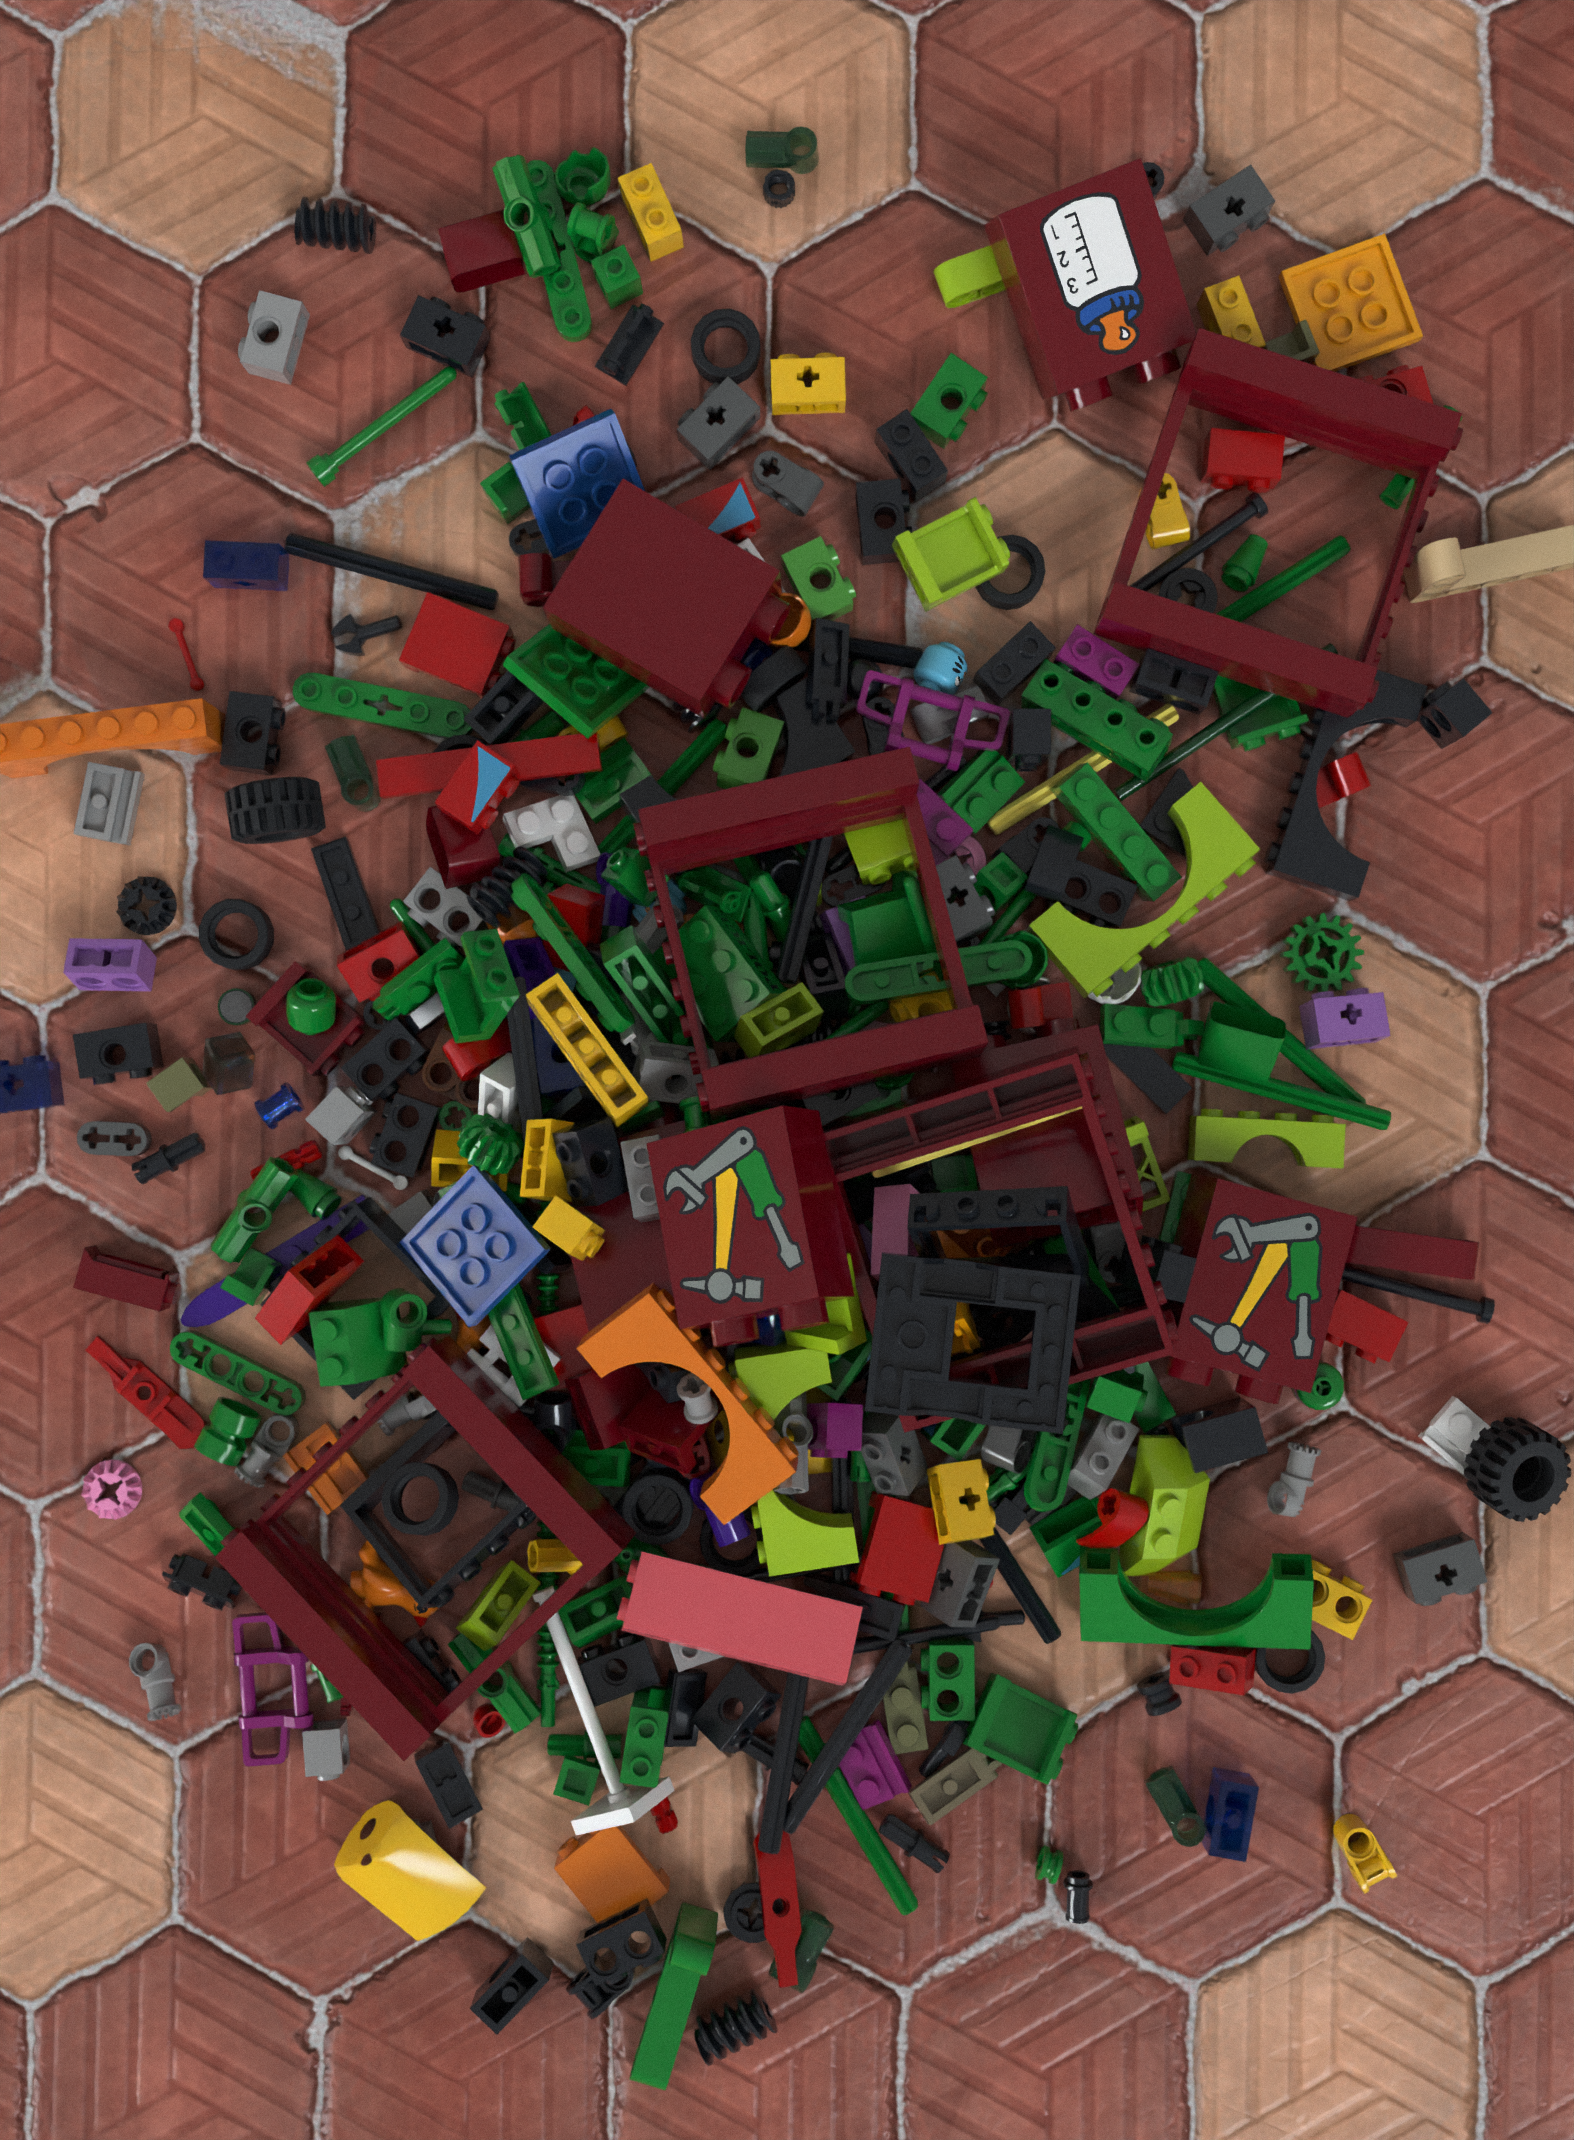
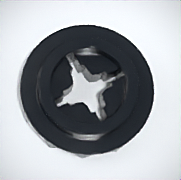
M1183 568L1174 571L1163 581L1158 596L1178 601L1182 596L1181 589L1185 590L1187 594L1200 592L1192 602L1193 607L1210 613L1215 611L1218 600L1217 589L1212 579L1204 572L1193 568Z
M138 876L137 879L125 883L121 894L117 896V914L120 916L123 925L137 934L154 935L160 933L172 923L176 915L177 902L174 892L168 884L155 877ZM143 894H145L148 900L160 901V903L149 908L150 914H148V917L144 911L133 909V907H137L138 904L142 903Z
M759 1881L756 1883L743 1882L741 1886L731 1890L724 1905V1920L727 1928L736 1938L748 1943H759L766 1940L762 1914H757L756 1918L753 1919L752 1925H749L748 1912L743 1910L744 1907L750 1908L756 1898L758 1899L759 1910L762 1911ZM776 1899L773 1902L772 1909L776 1914L783 1910L782 1900Z

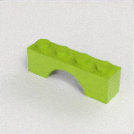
M1201 1109L1200 1116H1190L1188 1160L1232 1162L1239 1148L1248 1140L1261 1135H1270L1281 1140L1289 1147L1298 1166L1343 1169L1346 1124L1334 1123V1116L1312 1115L1311 1122L1297 1121V1114L1275 1113L1274 1120L1260 1119V1112L1238 1111L1237 1118L1223 1117V1110Z

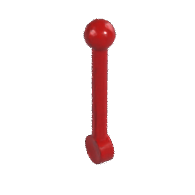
M173 618L169 621L168 627L170 631L176 634L191 677L190 687L194 691H201L204 687V681L197 675L183 635L185 625L180 619Z

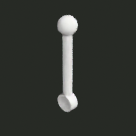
M342 1146L338 1151V1155L342 1160L350 1159L393 1182L394 1187L398 1190L405 1189L409 1184L406 1176H396L372 1164L368 1160L354 1154L349 1146Z

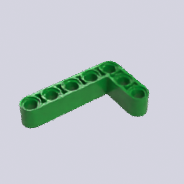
M682 1902L636 2051L629 2080L666 2090L700 1976L707 1975L716 1943L718 1912Z

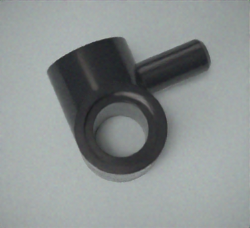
M794 845L756 853L762 870L770 874L781 893H786L790 899L791 907H793L803 867Z
M545 1391L534 1397V1406H517L530 1421H534L535 1427L562 1453L577 1430L576 1421L572 1416L571 1395L562 1391ZM547 1428L554 1430L559 1437L552 1436Z

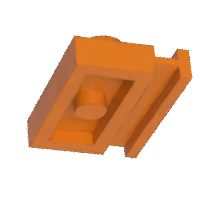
M328 1421L285 1453L283 1458L295 1473L302 1467L308 1470L316 1462L312 1456L328 1441L334 1445L341 1437ZM349 1449L308 1491L326 1515H328L340 1506L370 1476Z

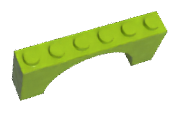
M1199 782L1174 803L1167 813L1177 827L1183 841L1186 855V874L1179 897L1166 913L1142 926L1127 929H1109L1092 925L1079 919L1057 901L1028 926L1026 931L1041 939L1047 949L1050 960L1084 999L1092 992L1096 997L1101 995L1114 983L1110 977L1120 968L1127 973L1143 959L1138 953L1150 944L1153 949L1157 948L1171 936L1167 930L1176 921H1179L1183 926L1199 912L1195 905L1205 897L1210 901L1214 900L1228 888L1224 883L1226 879L1234 873L1240 878L1256 864L1253 857L1260 848L1202 782Z
M787 1341L734 1349L735 1361L728 1362L731 1377L733 1379L739 1378L746 1385L750 1392V1400L757 1408L763 1407L770 1414L773 1421L779 1412L801 1393L816 1386L832 1382L827 1352L787 1345ZM774 1489L757 1501L758 1505L751 1506L754 1529L762 1528L763 1540L757 1541L760 1564L767 1563L769 1577L859 1563L851 1513L830 1514L811 1510L793 1501L786 1494H779Z

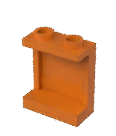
M621 1825L585 1833L578 1840L575 1837H571L557 1850L559 1855L557 1856L554 1869L597 1923L646 1898L652 1906L669 1892L670 1877L662 1867L659 1870L653 1867Z

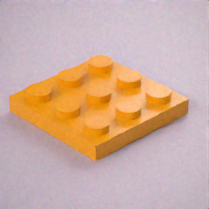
M1385 233L1285 269L1278 276L1296 325L1298 322L1306 319L1320 352L1312 365L1337 372L1419 342L1423 337Z

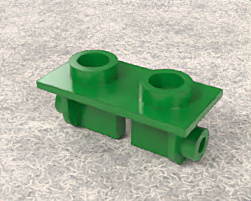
M521 382L510 394L507 389L495 394L496 402L494 405L496 409L499 410L507 426L513 425L515 427L510 433L519 450L552 436L524 382Z
M707 865L692 868V870H687L679 876L677 874L675 883L681 891L687 893L685 896L703 905L719 907L721 911L729 913L735 921L742 922L752 887Z

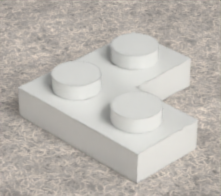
M558 795L503 815V822L515 848L522 846L527 849L551 840L565 872L595 863L601 855L574 795Z

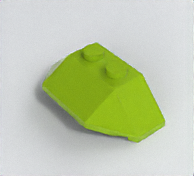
M1173 1435L1139 1436L1130 1494L1143 1497L1147 1501L1149 1514L1143 1527L1133 1537L1120 1545L1119 1559L1127 1576H1152L1198 1547L1210 1478L1204 1471L1193 1472L1187 1450Z

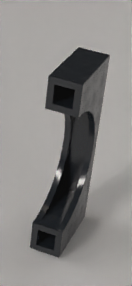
M1377 670L1375 680L1379 681V687L1371 703L1367 702L1362 710L1359 709L1350 717H1343L1314 707L1310 723L1315 725L1311 737L1306 736L1303 740L1298 755L1299 758L1303 759L1300 770L1292 774L1288 784L1287 792L1292 795L1288 807L1283 806L1278 815L1276 828H1279L1280 831L1276 842L1271 841L1265 854L1264 862L1269 864L1266 874L1347 901L1359 898L1370 862L1350 853L1331 835L1319 811L1316 785L1319 769L1326 753L1344 733L1372 724H1390L1406 728L1417 721L1428 686Z
M807 677L775 697L772 706L779 720L784 721L785 757L780 776L852 759L856 751L837 722L828 721L826 713L823 719L813 717V703L807 702ZM650 775L619 794L618 802L633 824L640 822L638 809L676 801L677 799L668 794ZM687 870L679 871V872H676V873H677L678 876H679V875L683 874V873H684L685 871H687Z

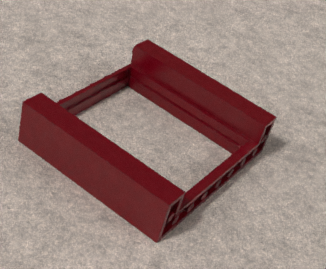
M1199 328L1186 354L1093 634L1143 651L1149 648L1219 671V676L1348 718L1359 709L1362 710L1367 702L1371 703L1377 693L1379 681L1375 680V676L1378 670L1377 665L1382 653L1377 652L1381 638L1386 639L1393 623V617L1389 616L1392 603H1398L1405 587V582L1400 580L1404 567L1409 568L1416 554L1417 546L1412 545L1416 532L1421 533L1428 518L1429 511L1424 510L1427 498H1432L1437 490L1440 475H1437L1436 471L1439 462L1446 460L1450 450H1456L1462 437L1463 428L1458 427L1462 413ZM1187 405L1415 479L1355 660L1127 585Z
M910 747L638 809L640 822L633 823L640 857L648 855L651 869L644 870L649 893L657 891L660 905L653 906V911L658 929L664 927L666 929L668 941L662 942L665 961L667 965L674 964L677 978L670 979L675 1002L683 1000L686 1014L679 1016L684 1038L692 1037L695 1051L688 1053L693 1075L701 1074L703 1081L696 1083L702 1113L710 1111L712 1121L981 1057L985 1050L988 1038L979 1005L973 1006L917 797L920 782ZM903 820L952 1009L711 1067L665 875Z
M1077 1045L822 1126L846 1253L851 1255L855 1286L872 1337L878 1284L876 1279L870 1275L871 1263L843 1181L1082 1106L1146 1304L1075 1325L1068 1385L1175 1354L1173 1342L1180 1340L1172 1310L1163 1309L1162 1304L1168 1302L1161 1280L1153 1282L1149 1267L1156 1265L1149 1243L1141 1245L1137 1230L1143 1229L1137 1206L1129 1208L1124 1194L1131 1191L1125 1169L1117 1171L1112 1157L1119 1154L1113 1132L1105 1133L1100 1120L1107 1117L1101 1095L1093 1096L1090 1089V1080L1095 1079V1073L1088 1052L1080 1054ZM1032 1338L951 1361L949 1376L985 1380L987 1383L1027 1387ZM899 1415L904 1433L953 1419L933 1415Z
M450 1335L438 1341L433 1337L426 1344L424 1342L420 1344L407 1357L410 1364L404 1365L391 1378L395 1384L386 1393L381 1389L373 1395L365 1404L369 1410L360 1419L356 1415L349 1419L339 1429L342 1437L334 1445L330 1441L325 1443L312 1456L316 1462L308 1470L302 1467L286 1482L290 1488L282 1496L277 1492L270 1497L260 1508L264 1514L256 1522L250 1518L240 1528L237 1526L220 1542L224 1548L214 1557L403 1761L418 1749L444 1720L591 1578L596 1577L623 1551L636 1534L629 1524L540 1430L535 1427ZM413 1386L425 1396L582 1563L566 1581L450 1693L443 1688L283 1516Z

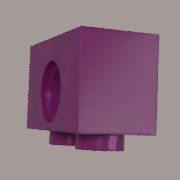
M1078 624L1053 661L1054 664L1061 662L1067 665L1074 672V676L1082 681L1087 682L1090 680L1099 684L1106 691V695L1115 700L1120 696L1140 665Z
M807 1403V1419H809L813 1427V1437L808 1444L810 1457L847 1458L848 1451H861L863 1405Z

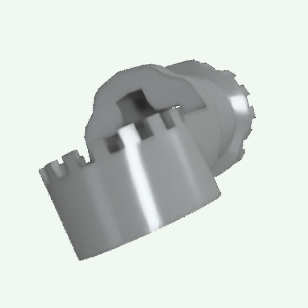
M408 1391L377 1423H382L380 1428L389 1437L394 1434V1429L412 1419L418 1421L422 1418L423 1420L432 1418L438 1410L424 1395L415 1399L410 1391Z
M275 1414L268 1418L251 1443L253 1449L243 1465L236 1467L234 1473L237 1474V1477H240L239 1479L241 1480L246 1479L245 1483L250 1481V1486L254 1485L257 1488H263L266 1483L265 1477L274 1462L281 1460L289 1445L298 1437L299 1424L297 1419L292 1415ZM275 1421H283L289 1426L290 1435L286 1440H278L273 1436L271 1427Z
M1291 1441L1287 1447L1290 1449L1286 1471L1281 1472L1280 1480L1274 1482L1269 1488L1267 1503L1273 1514L1296 1517V1515L1300 1514L1299 1510L1302 1511L1303 1509L1300 1506L1301 1504L1304 1505L1303 1500L1306 1487H1312L1314 1484V1480L1311 1477L1316 1457L1320 1456L1321 1450L1306 1445V1448H1304V1444ZM1287 1493V1501L1285 1504V1502H1282V1500L1285 1499V1496L1283 1495Z
M141 1643L132 1650L129 1657V1667L131 1672L140 1678L142 1690H146L150 1712L147 1714L148 1720L156 1721L157 1719L161 1720L162 1715L166 1719L168 1718L167 1714L170 1717L179 1714L182 1710L181 1705L176 1704L172 1685L175 1681V1676L171 1673L169 1654L165 1652L166 1648L159 1644ZM151 1650L155 1655V1662L153 1667L146 1671L143 1668L142 1659L144 1654Z

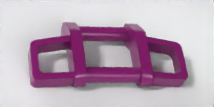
M873 670L868 671L864 676L856 706L859 714L889 727L884 748L885 752L910 747L912 755L946 764L945 768L953 771L958 770L963 747L988 751L998 750L1002 745L1010 716V711L1007 708L977 701L975 697L965 694L963 697H958L916 685L912 679L905 677L899 679ZM871 681L899 688L891 718L866 706L865 702ZM910 699L958 712L948 749L901 736ZM973 709L995 714L999 717V725L993 742L965 739Z
M266 1612L240 1614L233 1619L232 1626L235 1645L234 1665L238 1666L242 1714L238 1718L239 1728L242 1731L243 1763L248 1767L282 1764L289 1755L290 1729L307 1728L314 1725L313 1712L309 1711L305 1665L309 1659L298 1647L285 1646L281 1629ZM266 1622L270 1627L274 1647L245 1649L243 1624ZM270 1663L290 1665L294 1709L257 1711L253 1665ZM281 1726L280 1752L277 1754L256 1755L253 1752L252 1729Z

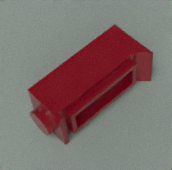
M94 1245L84 1247L73 1288L160 1312L169 1309L171 1304L174 1305L180 1294L181 1284L177 1283L179 1272L168 1274L169 1271L106 1253L101 1254L98 1247Z

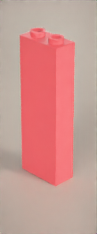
M641 1552L639 1561L632 1559L626 1582L633 1583L630 1599L622 1597L616 1619L624 1621L622 1631L841 1686L846 1684L863 1607L646 1552Z

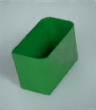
M1214 1001L1212 1008L1210 1003L1204 1026V1036L1201 1037L1198 1065L1268 1082L1286 1037V1024L1278 1017Z

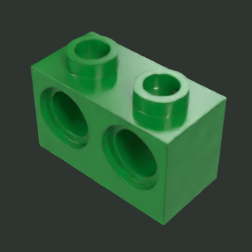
M958 1636L927 1642V1648L920 1649L921 1671H927V1685H921V1709H928L930 1721H975V1660L973 1640ZM942 1653H954L957 1656L955 1663L949 1667L940 1666L937 1663V1659ZM944 1690H953L957 1693L956 1699L950 1704L940 1703L937 1700L938 1695Z

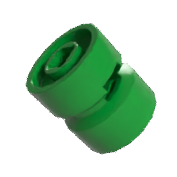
M218 1397L208 1417L211 1425H204L194 1447L201 1454L225 1465L238 1466L248 1446L245 1438L253 1437L262 1416L241 1402L226 1397Z

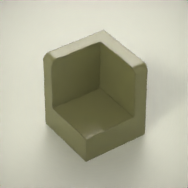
M1306 319L1298 322L1292 332L1265 342L1266 345L1263 348L1312 364L1320 353Z
M187 1057L180 1058L146 1083L166 1112H172L193 1096H203L213 1088L193 1058Z

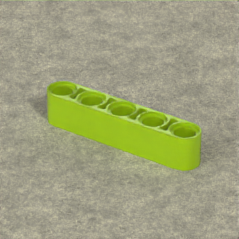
M991 245L945 261L933 271L946 308H956L1006 290Z

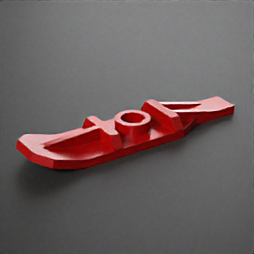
M97 1336L85 1351L97 1360L110 1374L114 1389L163 1431L179 1449H194V1445L207 1421L142 1361L122 1357L101 1337ZM141 1386L150 1388L151 1396L149 1399H142L139 1396V1388Z
M759 1831L753 1840L758 1867L764 1936L774 1950L779 1988L798 1985L795 1948L802 1931L790 1836L787 1832L783 1831L779 1853L768 1854L758 1849ZM780 1898L784 1903V1908L780 1913L776 1914L772 1906L773 1902Z

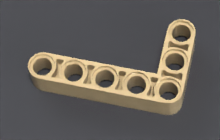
M1574 525L1461 550L1458 538L1456 537L1430 543L1415 554L1409 568L1404 567L1403 574L1410 603L1423 602L1574 568Z

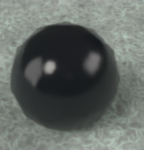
M865 658L853 659L848 662L847 695L858 700L865 674L870 670L883 673L879 665ZM870 682L866 704L882 694L884 683Z

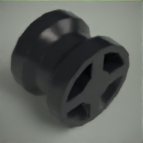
M1170 1672L1152 1674L1137 1684L1139 1694L1143 1695L1146 1699L1145 1709L1149 1716L1168 1713L1182 1704L1180 1694L1174 1691L1173 1684H1169Z

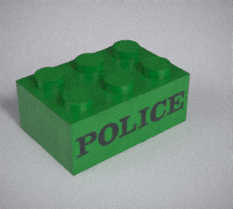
M705 905L678 932L701 1022L716 1042H737L733 1036L740 1016L780 995L786 989L731 915L721 911L719 907ZM661 946L653 955L670 979L677 978L674 964H666Z

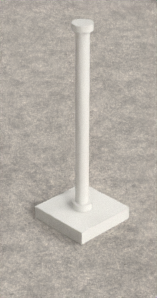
M553 1586L532 1595L534 1602H539V1605H541L555 1591ZM557 1611L546 1623L610 1791L571 1821L575 1834L581 1835L633 1823L675 1790L670 1776L660 1778L656 1788L637 1785L624 1786L623 1783H619L620 1774L561 1617Z

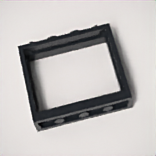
M1068 1186L910 1194L907 1228L919 1256L947 1258L937 1231L1060 1225L1068 1251L1065 1254L953 1259L1079 1274V1294H1088L1089 1258ZM1048 1210H1057L1058 1215L1048 1216Z
M371 1197L366 1198L360 1203L353 1200L338 1213L337 1216L341 1221L334 1228L328 1225L314 1238L313 1241L317 1246L310 1253L304 1250L290 1263V1266L294 1267L337 1235L344 1240L363 1221L436 1296L426 1306V1320L438 1319L451 1306L399 1243L407 1234ZM283 1274L270 1284L271 1286L268 1290L271 1293L260 1304L262 1307L283 1279ZM309 1322L292 1337L316 1361ZM377 1379L339 1386L355 1400Z
M439 1411L340 1505L421 1608H441L455 1596L453 1590L463 1581L468 1582L478 1575L483 1568L481 1565L483 1561L490 1555H497L504 1550L510 1543L508 1538L518 1528L521 1530L530 1525L537 1517L513 1491L521 1502L443 1577L431 1586L372 1510L381 1502L383 1487L389 1476L396 1469L411 1462H423L456 1431Z

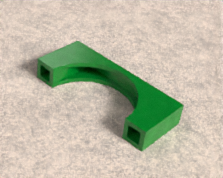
M1080 1547L1081 1641L1310 1650L1314 1586L1311 1554L1272 1553L1271 1563L1265 1577L1248 1595L1222 1607L1192 1610L1163 1604L1141 1592L1125 1574L1120 1563L1118 1549Z

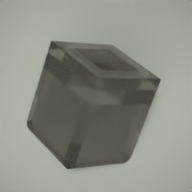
M241 1032L206 1038L202 1072L216 1095L251 1088L255 1052Z

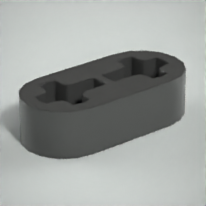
M92 1121L82 1125L77 1133V1144L80 1149L85 1153L93 1155H142L147 1152L152 1142L151 1133L148 1128L139 1123ZM97 1127L98 1134L110 1135V1142H98L95 1148L94 1142L88 1141V1135L95 1133ZM132 1129H134L136 1136H141V1143L134 1144L133 1150H131L130 1143L119 1142V1135H131Z

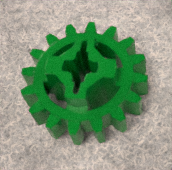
M1325 913L1317 914L1315 922L1310 916L1302 918L1304 927L1297 924L1292 925L1290 930L1295 936L1285 937L1282 940L1284 944L1289 946V950L1280 953V957L1289 959L1290 962L1283 970L1284 972H1295V976L1291 981L1293 984L1305 981L1304 991L1306 992L1312 991L1315 985H1317L1318 993L1328 991L1329 985L1333 991H1339L1342 989L1340 980L1346 983L1353 982L1354 978L1350 970H1360L1362 968V965L1355 961V957L1363 955L1364 950L1355 949L1354 945L1361 940V936L1351 937L1349 932L1353 925L1348 923L1342 927L1339 926L1340 916L1338 915L1333 916L1329 922H1327ZM1321 929L1334 933L1339 939L1334 940L1327 937ZM1304 939L1306 945L1302 955L1299 956V947ZM1326 948L1328 955L1324 956V959H1317L1315 953L1319 952L1320 949ZM1342 952H1345L1344 963L1340 968L1339 960ZM1309 967L1317 970L1323 978L1309 974L1305 968Z

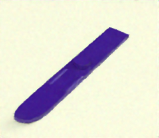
M363 1194L354 1200L357 1203H360L361 1201L365 1200L366 1197ZM351 1202L336 1210L329 1218L316 1222L266 1253L269 1257L283 1264L277 1277L281 1274L285 1276L287 1271L292 1268L290 1263L304 1250L310 1253L317 1246L313 1241L314 1238L328 1225L334 1228L341 1221L337 1216L338 1213ZM361 1221L344 1241L348 1243L368 1231L369 1228ZM224 1278L194 1298L184 1310L180 1320L186 1327L210 1325L225 1318L247 1303L220 1288L225 1280Z

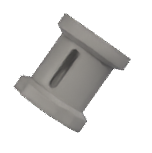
M693 1373L681 1378L677 1385V1393L685 1401L683 1409L685 1418L693 1424H704L711 1421L717 1415L718 1405L717 1401L710 1395L711 1388Z

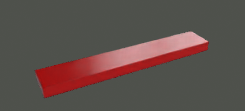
M597 732L589 739L580 733L487 746L516 766L520 773L518 776L520 781L603 771L599 734ZM472 748L376 760L380 797L386 799L442 791Z

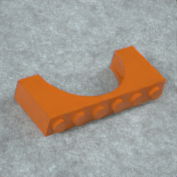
M203 698L0 724V773L10 778L48 774L47 765L52 762L77 755L114 750L163 749L186 752L192 755L221 752L226 715Z
M653 1282L585 1334L576 1349L601 1378L626 1365L640 1362H662L690 1371L707 1383L715 1392L727 1415L730 1445L718 1469L703 1482L700 1497L721 1523L725 1525L796 1473L799 1459L797 1456L799 1453L794 1443L788 1437L784 1436L782 1438L773 1428L775 1424L770 1414L763 1407L757 1408L750 1400V1392L746 1385L737 1377L733 1379L726 1371V1363L719 1352L714 1348L710 1350L700 1339L702 1336L700 1330L679 1329L674 1298L666 1289L660 1290Z

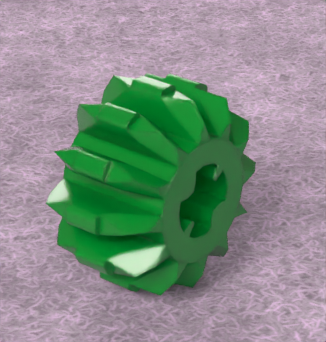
M1191 957L1177 958L1158 963L1143 970L1140 989L1147 1004L1151 1006L1175 1004L1201 993L1205 988L1203 983L1204 976L1196 959Z
M487 1113L484 1116L474 1114L466 1126H463L457 1141V1145L460 1148L459 1154L462 1157L468 1158V1164L477 1166L480 1171L487 1170L491 1175H496L497 1173L507 1174L520 1159L524 1148L521 1140L522 1135L520 1132L513 1130L512 1124H506L501 1117L496 1119Z

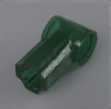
M795 127L789 132L747 131L745 145L746 167L790 168L795 173L808 174L818 165L817 138L814 132L807 127ZM799 146H807L811 149L807 154L801 156L793 153Z
M353 734L332 740L325 746V749L341 785L343 798L359 811H372L381 802L379 786L373 779L356 736ZM367 784L369 787L367 796L362 800H355V789L360 785Z
M1173 1766L1162 1767L1151 1773L1144 1782L1166 1820L1174 1839L1186 1847L1198 1845L1205 1836L1206 1828L1199 1811L1194 1806ZM1188 1817L1196 1820L1194 1828L1190 1831L1183 1832L1177 1829L1179 1821L1183 1818Z
M807 1909L800 1919L802 1932L795 1948L798 1985L789 1986L801 1994L808 1987L817 1967L816 1961L834 1930V1925L825 1916ZM774 1957L768 1974L778 1980Z

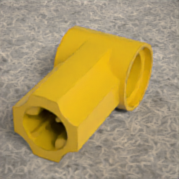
M540 1539L529 1542L527 1553L528 1567L531 1573L567 1571L572 1575L582 1565L559 1539Z

